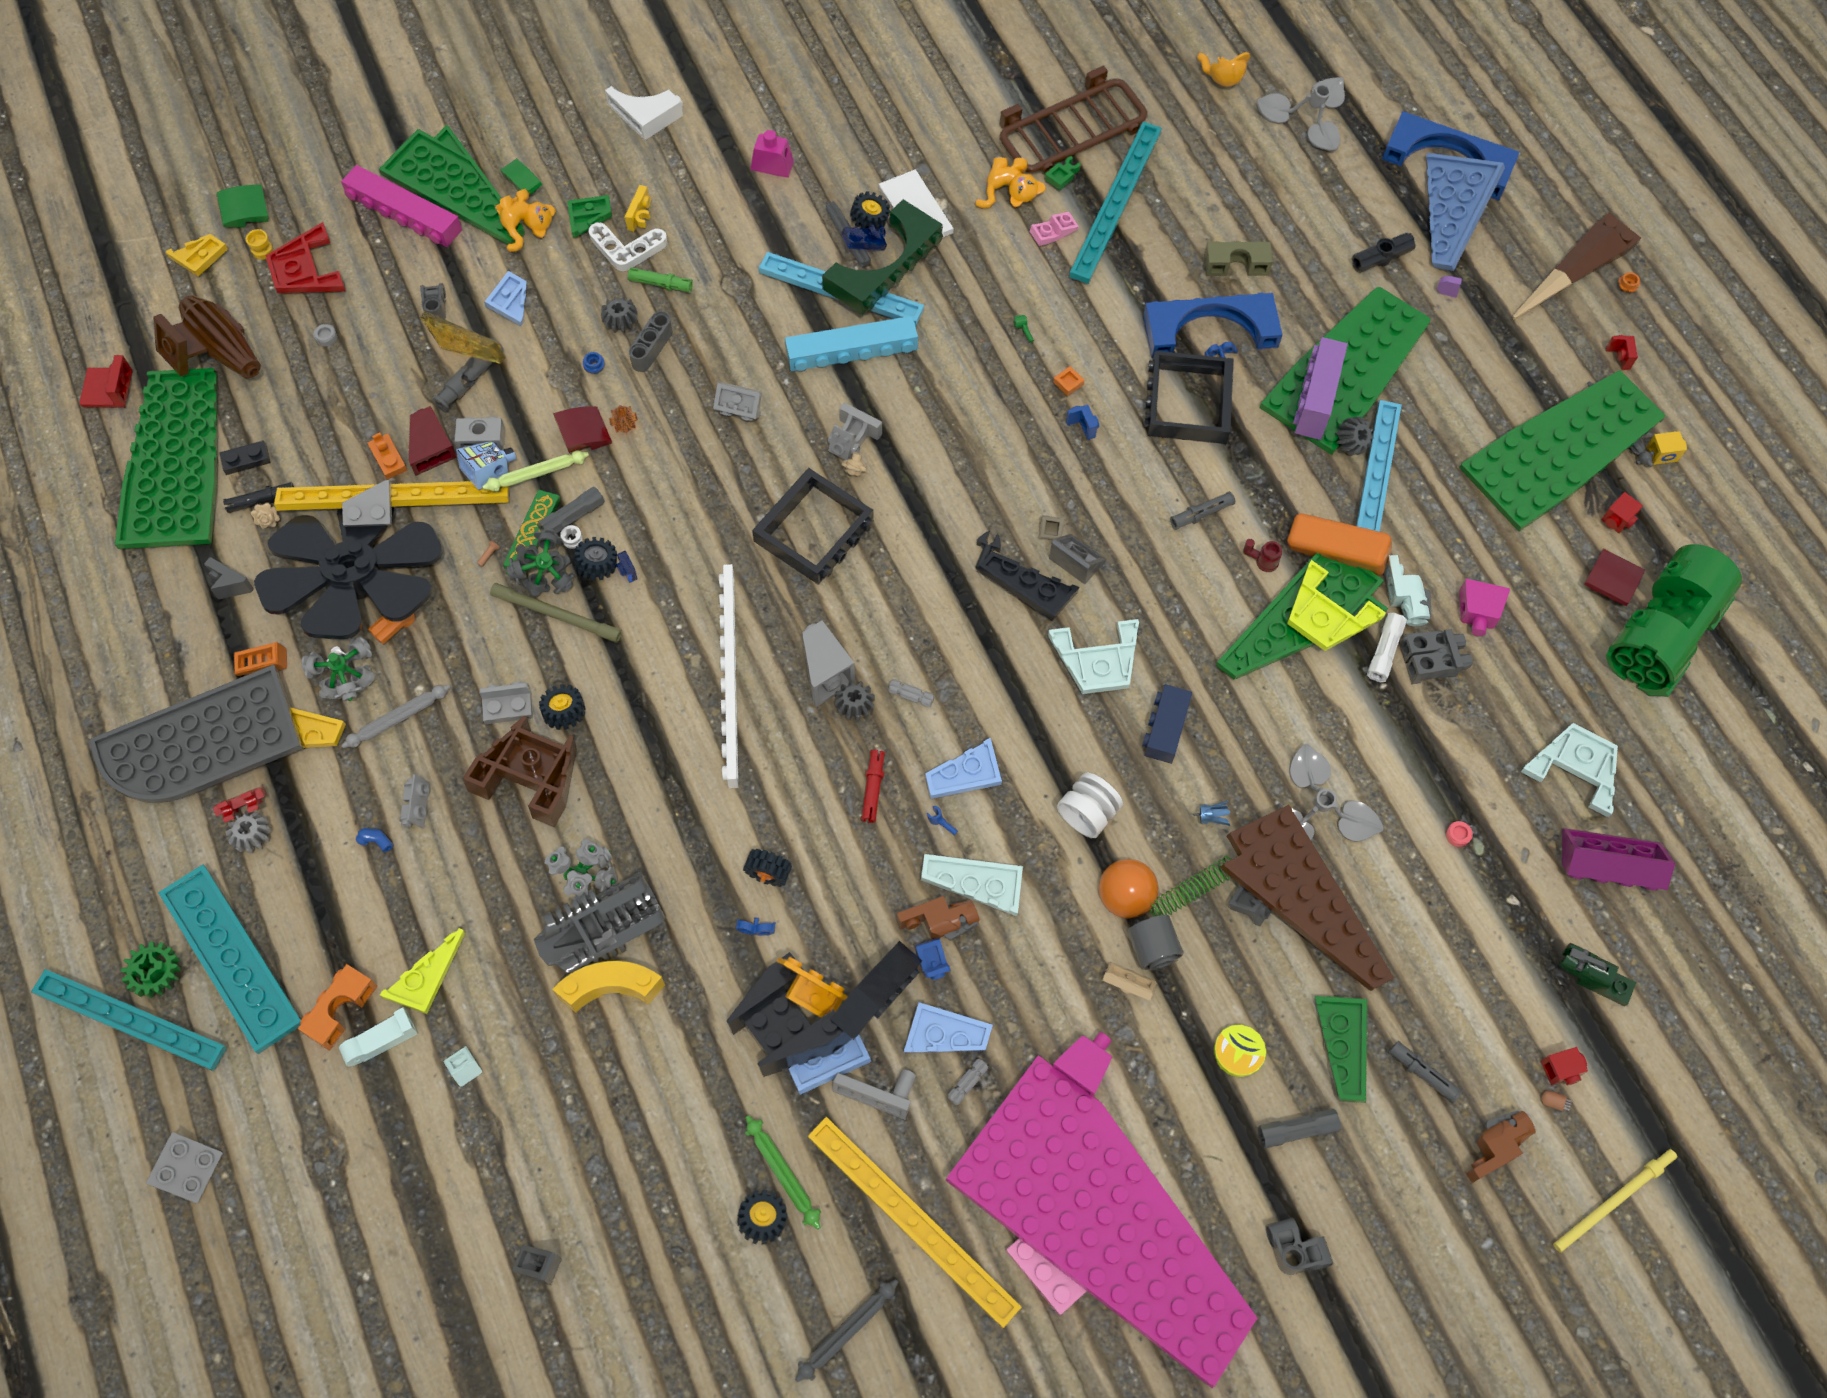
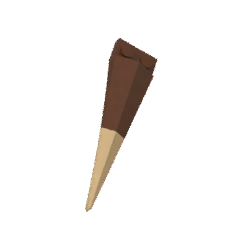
M1608 213L1591 227L1513 315L1512 320H1516L1581 278L1624 256L1640 242L1641 237L1611 213Z

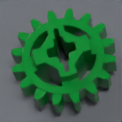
M150 941L147 948L140 944V951L135 952L131 950L132 958L123 960L128 966L121 969V972L127 975L121 980L128 985L126 988L129 991L135 992L139 997L145 994L148 998H152L154 992L162 996L163 988L166 987L171 990V980L178 981L179 979L174 974L181 971V967L176 964L180 961V958L174 955L175 951L172 948H167L162 942L157 946L153 941ZM159 955L164 956L166 962L161 961ZM136 977L141 979L140 981L143 982V985L138 983Z

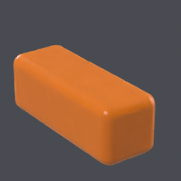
M1303 513L1295 516L1287 539L1288 547L1293 551L1312 557L1318 553L1322 557L1349 566L1370 570L1378 576L1385 572L1388 556L1392 551L1391 536L1387 533Z

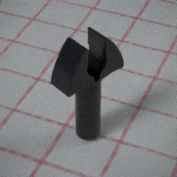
M990 531L985 532L977 539L976 545L981 546L982 551L975 566L976 570H978L979 565L992 551L1000 553L1001 541L998 533L995 541L990 543V545H988L987 541Z

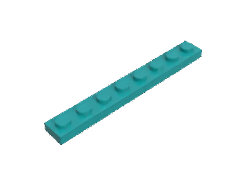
M47 969L43 971L31 991L39 997L213 1072L227 1049L226 1046Z

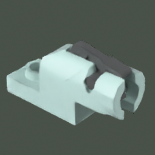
M1389 555L1384 574L1390 606H1401L1403 614L1407 619L1406 624L1409 626L1427 624L1431 618V592L1424 588L1419 575H1403L1404 569L1403 565L1399 563L1398 555Z

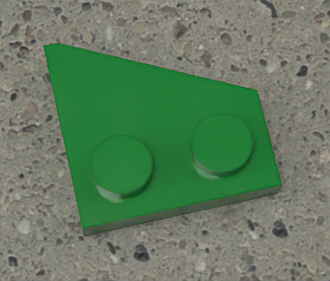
M609 195L567 200L573 238L588 231L592 224L602 223L612 217Z

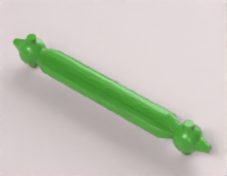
M747 1116L746 1135L754 1136L755 1144L797 1210L804 1214L803 1224L805 1226L807 1224L812 1225L817 1230L820 1229L819 1219L821 1210L812 1209L811 1200L770 1136L762 1131L763 1120L760 1119L758 1121Z

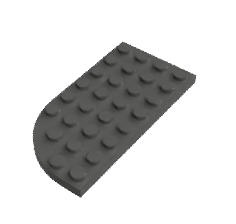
M274 664L89 739L96 766L106 782L121 794L131 799L148 803L170 802L187 797L303 749L278 669Z

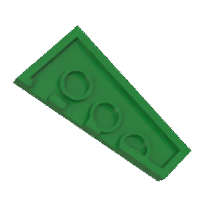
M1315 996L1314 999L1338 1100L1366 1103L1367 999Z

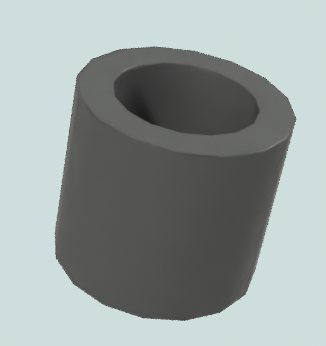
M1159 915L1146 919L1127 930L1142 970L1150 969L1153 971L1162 969L1177 962L1184 954L1169 915Z

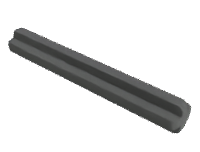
M834 201L827 203L826 211L861 267L869 266L871 258L840 208Z

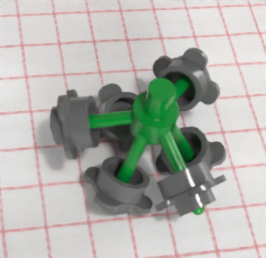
M547 528L541 532L536 531L534 533V537L538 539V545L543 548V552L540 554L537 553L535 545L524 546L519 544L516 546L517 559L513 561L512 558H509L510 566H507V575L510 576L511 580L516 579L519 585L521 584L520 579L526 578L525 570L536 567L538 573L531 574L528 579H524L522 585L528 588L531 595L539 596L542 592H549L550 586L547 584V579L542 575L543 571L551 572L555 577L551 582L555 587L553 590L555 594L560 590L565 592L573 585L572 578L574 574L570 573L568 575L565 571L567 565L571 562L570 557L562 556L556 550L551 551L550 554L548 553V550L554 549L556 544L562 542V538L556 535L554 529Z

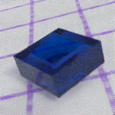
M626 550L618 553L619 563L616 566L621 577L626 576L629 583L637 580L635 568Z

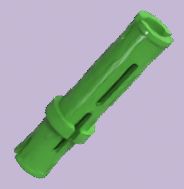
M630 267L628 271L629 281L663 287L668 291L679 290L691 293L693 288L692 279L677 277L672 273L667 275Z

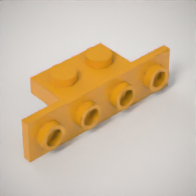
M791 957L787 960L778 958V963L798 974L785 997L815 1015L823 1017L833 1009L837 1011L842 1001H845L848 997L843 994L845 989L834 982L828 985L822 981L824 976L810 969L807 973L800 969L802 963Z

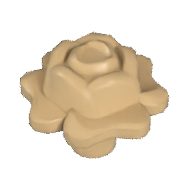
M853 452L852 459L842 461V466L845 467L846 473L860 476L862 471H867V466L863 465L860 461L862 454Z
M269 503L257 504L254 507L255 510L251 511L254 524L260 525L263 529L275 527L277 521L280 520L276 508L271 507Z

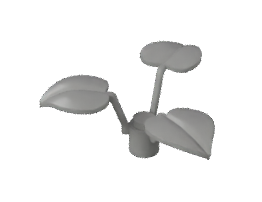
M1343 77L1329 78L1317 82L1313 86L1311 94H1308L1305 99L1289 109L1291 106L1290 101L1282 94L1273 93L1257 99V105L1261 114L1268 121L1277 124L1287 122L1289 113H1293L1304 103L1310 101V105L1313 108H1319L1317 124L1311 125L1308 129L1307 136L1309 141L1315 147L1327 151H1335L1340 143L1338 128L1331 121L1322 123L1321 118L1325 107L1337 108L1344 102Z
M1304 744L1297 751L1291 762L1290 776L1296 786L1300 788L1311 786L1318 794L1313 801L1314 808L1304 818L1299 811L1292 810L1310 840L1313 838L1314 828L1307 821L1317 811L1328 812L1332 808H1334L1339 817H1342L1338 822L1340 833L1350 841H1363L1382 832L1384 829L1382 822L1369 806L1359 801H1348L1344 805L1342 813L1338 807L1339 804L1336 803V794L1330 789L1315 786L1322 785L1329 779L1331 768L1323 755L1314 750L1309 744Z

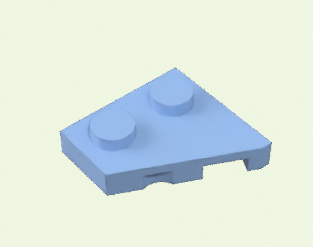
M508 271L485 300V306L521 326L523 324L527 281Z

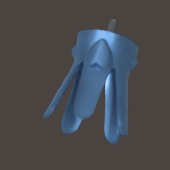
M1229 800L1213 805H1200V813H1195L1193 816H1200L1201 824L1216 823L1230 826L1228 819L1217 817L1230 814L1228 806L1223 805L1228 803Z

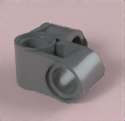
M1293 1218L1266 1224L1269 1243L1273 1248L1278 1267L1283 1273L1294 1275L1309 1270L1322 1269L1334 1264L1324 1236L1301 1242L1299 1229ZM1286 1254L1294 1255L1297 1258L1298 1265H1289L1286 1261Z

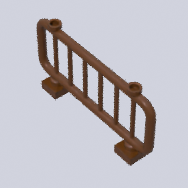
M1103 65L1087 72L1084 85L1087 90L1021 119L1022 108L1019 104L1002 110L999 122L1002 128L1000 141L1013 160L1015 158H1022L1008 139L1010 133L1018 130L1040 160V162L1033 165L1027 164L1026 172L1035 173L1042 170L1045 174L1054 167V164L1125 131H1128L1130 135L1136 134L1140 129L1139 125L1143 121L1145 122L1147 118V109L1124 80L1114 78L1106 81L1108 70ZM1112 87L1121 88L1140 115L1129 120L1107 89ZM1104 92L1126 122L1113 128L1090 97ZM1087 99L1109 130L1096 136L1073 105ZM1070 107L1092 138L1078 143L1056 112ZM1053 115L1075 146L1061 152L1039 120ZM1035 122L1058 154L1043 159L1022 128Z

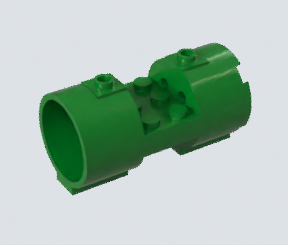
M1689 544L1680 547L1652 586L1653 599L1649 601L1646 609L1636 610L1610 645L1606 653V659L1612 671L1625 681L1628 678L1638 684L1637 689L1645 691L1648 696L1669 697L1690 666V660L1697 651L1699 639L1706 630L1715 629L1734 601L1735 594L1742 584V575L1737 565L1722 552L1705 545Z

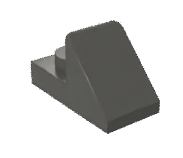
M210 557L204 563L210 571L208 575L216 581L211 590L217 599L247 594L254 590L246 577Z

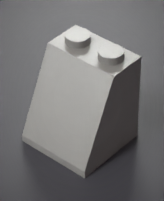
M823 621L809 625L802 632L805 661L815 707L834 697L837 691H841L842 684L849 687L851 680L855 684L853 660Z

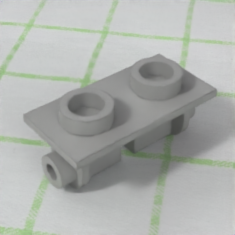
M413 774V778L407 779V782L404 783L403 801L409 802V804L402 805L399 821L402 822L401 826L411 827L413 823L420 828H424L430 783L416 774Z

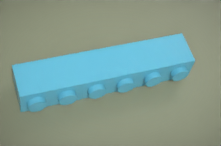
M913 316L785 337V346L790 371H803L808 368L825 367L837 363L844 364L849 361L867 360L872 357L889 356L895 353H908L918 350V334Z

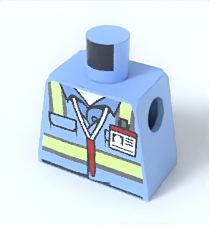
M493 442L481 443L456 450L459 468L478 490L482 489V486L487 483L488 478L494 477L498 479L503 474L508 473L507 463L516 460L515 453L511 447L500 451Z

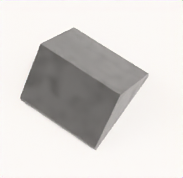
M1072 534L1055 538L1051 543L1049 559L1083 584H1086L1107 560Z

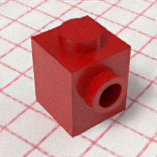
M1624 492L1607 510L1601 520L1609 528L1620 533L1625 527L1630 529L1638 520L1636 515L1643 505Z
M1577 1047L1551 1054L1540 1061L1551 1086L1565 1082L1567 1086L1575 1084L1582 1080L1580 1076L1588 1072L1586 1058L1579 1052Z

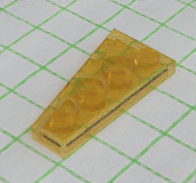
M426 311L420 316V319L442 350L501 363L506 358L501 351V346L495 340Z

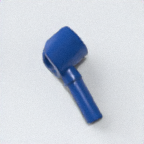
M933 806V811L938 815L932 817L927 813L929 822L933 825L940 824L955 836L958 830L942 817L939 807Z

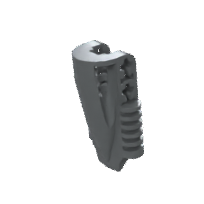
M641 870L636 872V875L598 895L595 894L593 889L588 891L591 897L589 900L585 894L580 895L583 903L579 904L576 898L573 899L574 908L572 909L568 903H565L563 905L565 913L562 912L560 907L556 908L557 917H554L552 912L543 915L546 925L544 930L534 938V943L539 956L548 966L557 965L571 974L583 968L584 965H591L592 961L595 963L601 962L599 959L601 956L605 961L610 960L608 952H611L613 957L618 956L617 947H619L622 953L625 952V943L661 924L665 920V915Z

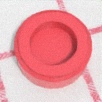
M1461 821L1453 822L1446 830L1448 842L1455 847L1467 845L1473 836L1470 826Z

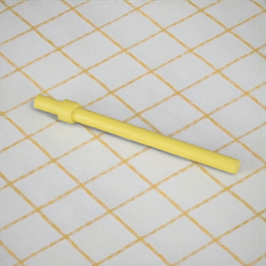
M1669 1149L1657 1160L1652 1159L1648 1162L1641 1173L1553 1244L1556 1250L1560 1253L1650 1179L1658 1178L1664 1173V1168L1677 1158L1676 1153Z

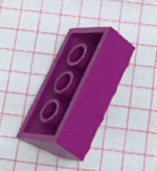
M1563 828L1562 866L1570 877L1575 879L1591 878L1600 883H1608V881L1617 882L1626 887H1632L1633 885L1643 886L1652 891H1657L1658 889L1668 890L1676 863L1662 843Z

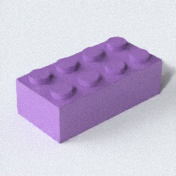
M1321 337L1319 345H1314L1306 368L1307 374L1302 384L1303 390L1297 405L1298 411H1296L1293 424L1297 425L1295 434L1321 440L1331 416L1348 343Z

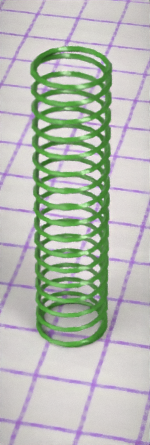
M1224 856L1222 860H1218V863L1214 862L1213 865L1204 868V871H1199V874L1196 873L1189 880L1186 879L1185 883L1181 882L1180 886L1176 885L1175 888H1171V891L1161 894V897H1157V900H1154L1158 909L1151 903L1155 915H1164L1160 907L1165 915L1167 913L1172 915V910L1177 912L1176 906L1182 909V905L1187 906L1186 901L1191 904V898L1196 901V896L1201 898V893L1206 895V891H1211L1210 887L1215 889V884L1220 886V882L1225 883L1224 878L1229 880V875L1226 874L1228 879L1224 876L1219 861H1222L1224 864L1226 862L1225 858L1228 860L1232 859ZM1216 870L1221 875L1223 881L1218 877ZM1201 872L1204 873L1205 879L1200 875ZM1211 873H1212V874L1215 876V878L1217 879L1218 884H1217V883L1215 882V880L1213 879ZM1206 875L1209 877L1214 887L1211 886ZM1202 879H1203V880L1205 881V883L1207 884L1209 890H1208V889L1205 887V885L1203 884ZM1186 881L1190 882L1191 888L1186 884ZM1197 882L1201 885L1204 893L1199 888ZM1192 884H1193L1194 887L1197 889L1199 895L1195 892V890H1194ZM1188 888L1190 889V891H1191L1192 894L1194 895V898H1193V897L1191 896V894L1189 893ZM1172 890H1175L1177 897L1172 893ZM1183 891H1184V892L1186 893V895L1188 896L1190 902H1189L1188 899L1185 897ZM1168 892L1171 894L1172 900L1167 896ZM1163 895L1166 896L1167 902L1162 898ZM1173 896H1174V897L1176 898V900L1178 901L1180 907H1179V906L1177 905V903L1175 902ZM1158 898L1161 899L1163 906L1158 902Z

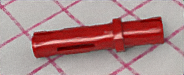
M876 749L870 751L869 767L865 772L867 782L861 821L866 822L867 819L868 823L876 822L880 785L884 778L883 763L885 752L881 750L879 754Z

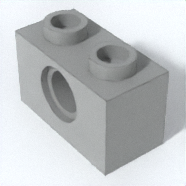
M457 418L455 429L457 449L493 442L500 451L504 450L506 430L502 418Z

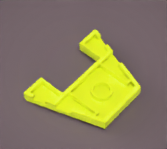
M1311 560L1290 614L1288 625L1321 649L1327 651L1383 619L1386 612L1370 601L1354 617L1316 590L1329 572Z

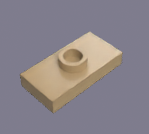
M1112 962L1109 963L1103 977V981L1119 987L1123 992L1135 994L1149 1001L1157 984L1156 981Z

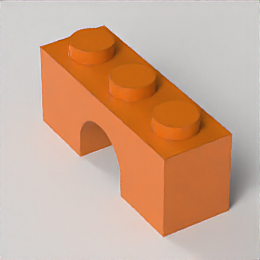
M346 964L343 969H340L335 974L330 987L319 995L317 1004L311 1012L303 1016L298 1030L330 1051L346 1030L335 1020L337 1008L346 1002L355 1003L362 1008L378 986L370 978Z

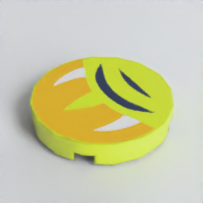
M1232 1025L1224 1029L1216 1038L1213 1048L1219 1067L1227 1074L1235 1077H1245L1256 1073L1265 1061V1042L1259 1033L1248 1026Z

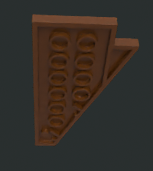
M1290 805L1236 829L1226 836L1238 857L1220 866L1226 874L1257 899L1261 900L1264 905L1368 990L1372 991L1394 979Z

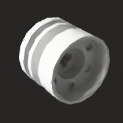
M1087 772L1080 776L1078 782H1075L1072 787L1073 791H1068L1058 802L1057 809L1062 818L1076 831L1084 836L1097 838L1108 824L1107 820L1112 819L1116 812L1122 808L1123 802L1118 792L1109 783L1099 776Z

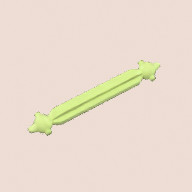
M577 450L573 451L572 455H562L503 474L498 479L490 477L482 488L498 491L500 486L508 487L567 468L573 463L582 464L589 454L588 452Z

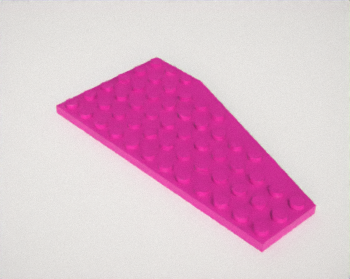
M1038 1055L945 1181L1210 1388L1215 1387L1257 1320L1256 1315L1104 1105Z

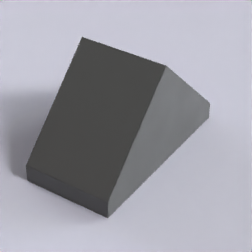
M522 1245L512 1271L552 1285L562 1259L553 1252Z

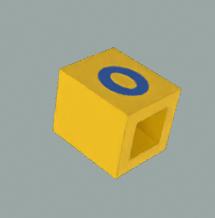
M1680 431L1654 434L1646 448L1649 452H1654L1652 462L1653 465L1678 462L1687 451V444L1682 438Z

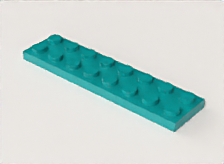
M204 864L158 892L257 1054H260L299 1028L300 1016Z

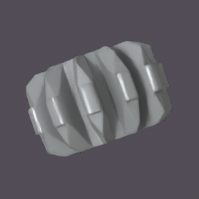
M245 810L243 817L235 814L236 821L228 822V826L231 829L226 831V836L230 838L228 840L229 844L232 847H236L242 853L245 850L248 853H253L254 847L262 850L261 843L269 842V838L266 835L272 833L271 828L267 826L269 821L265 817H261L260 813L256 811L251 814Z

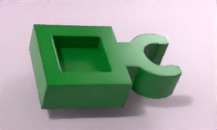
M1070 156L1066 159L1064 165L1058 162L1045 173L1044 179L1060 191L1073 180L1074 174L1080 171L1081 163L1078 162L1076 165H1071L1073 157Z

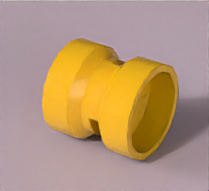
M256 229L247 234L246 242L256 259L264 260L267 254L274 251L265 231Z

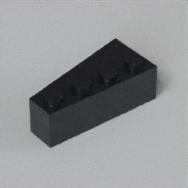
M899 941L854 988L830 1020L854 1040L874 1016L879 1019L909 983L914 980L919 974L916 968L922 960Z

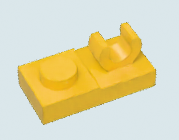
M639 185L626 212L625 221L629 231L634 232L637 226L646 228V221L642 219H650V213L646 210L651 204V196H649L647 186Z

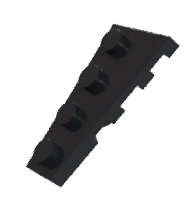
M993 551L978 567L979 572L1051 621L1065 608L1080 588L1073 584L1071 586L1063 584L1061 579L1054 576L1049 578L1039 574L1040 571L1032 567L1031 569L1022 567L1019 562Z

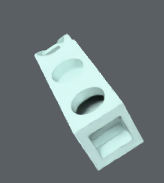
M402 1007L393 1012L394 1016L357 1037L343 1042L339 1046V1050L346 1066H354L363 1061L365 1062L417 1035V1030L409 1013Z

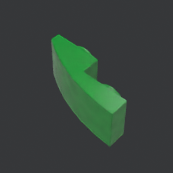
M517 158L500 170L503 176L512 182L518 191L526 189L529 195H531L542 186L541 181Z

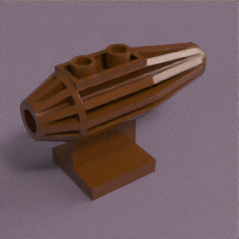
M190 295L183 298L179 303L181 323L172 325L162 314L153 316L156 351L180 376L189 374L188 358L205 352L243 378L249 379L258 375L261 364L244 336L243 326L237 323L231 317L229 311L225 310L219 303L215 304Z

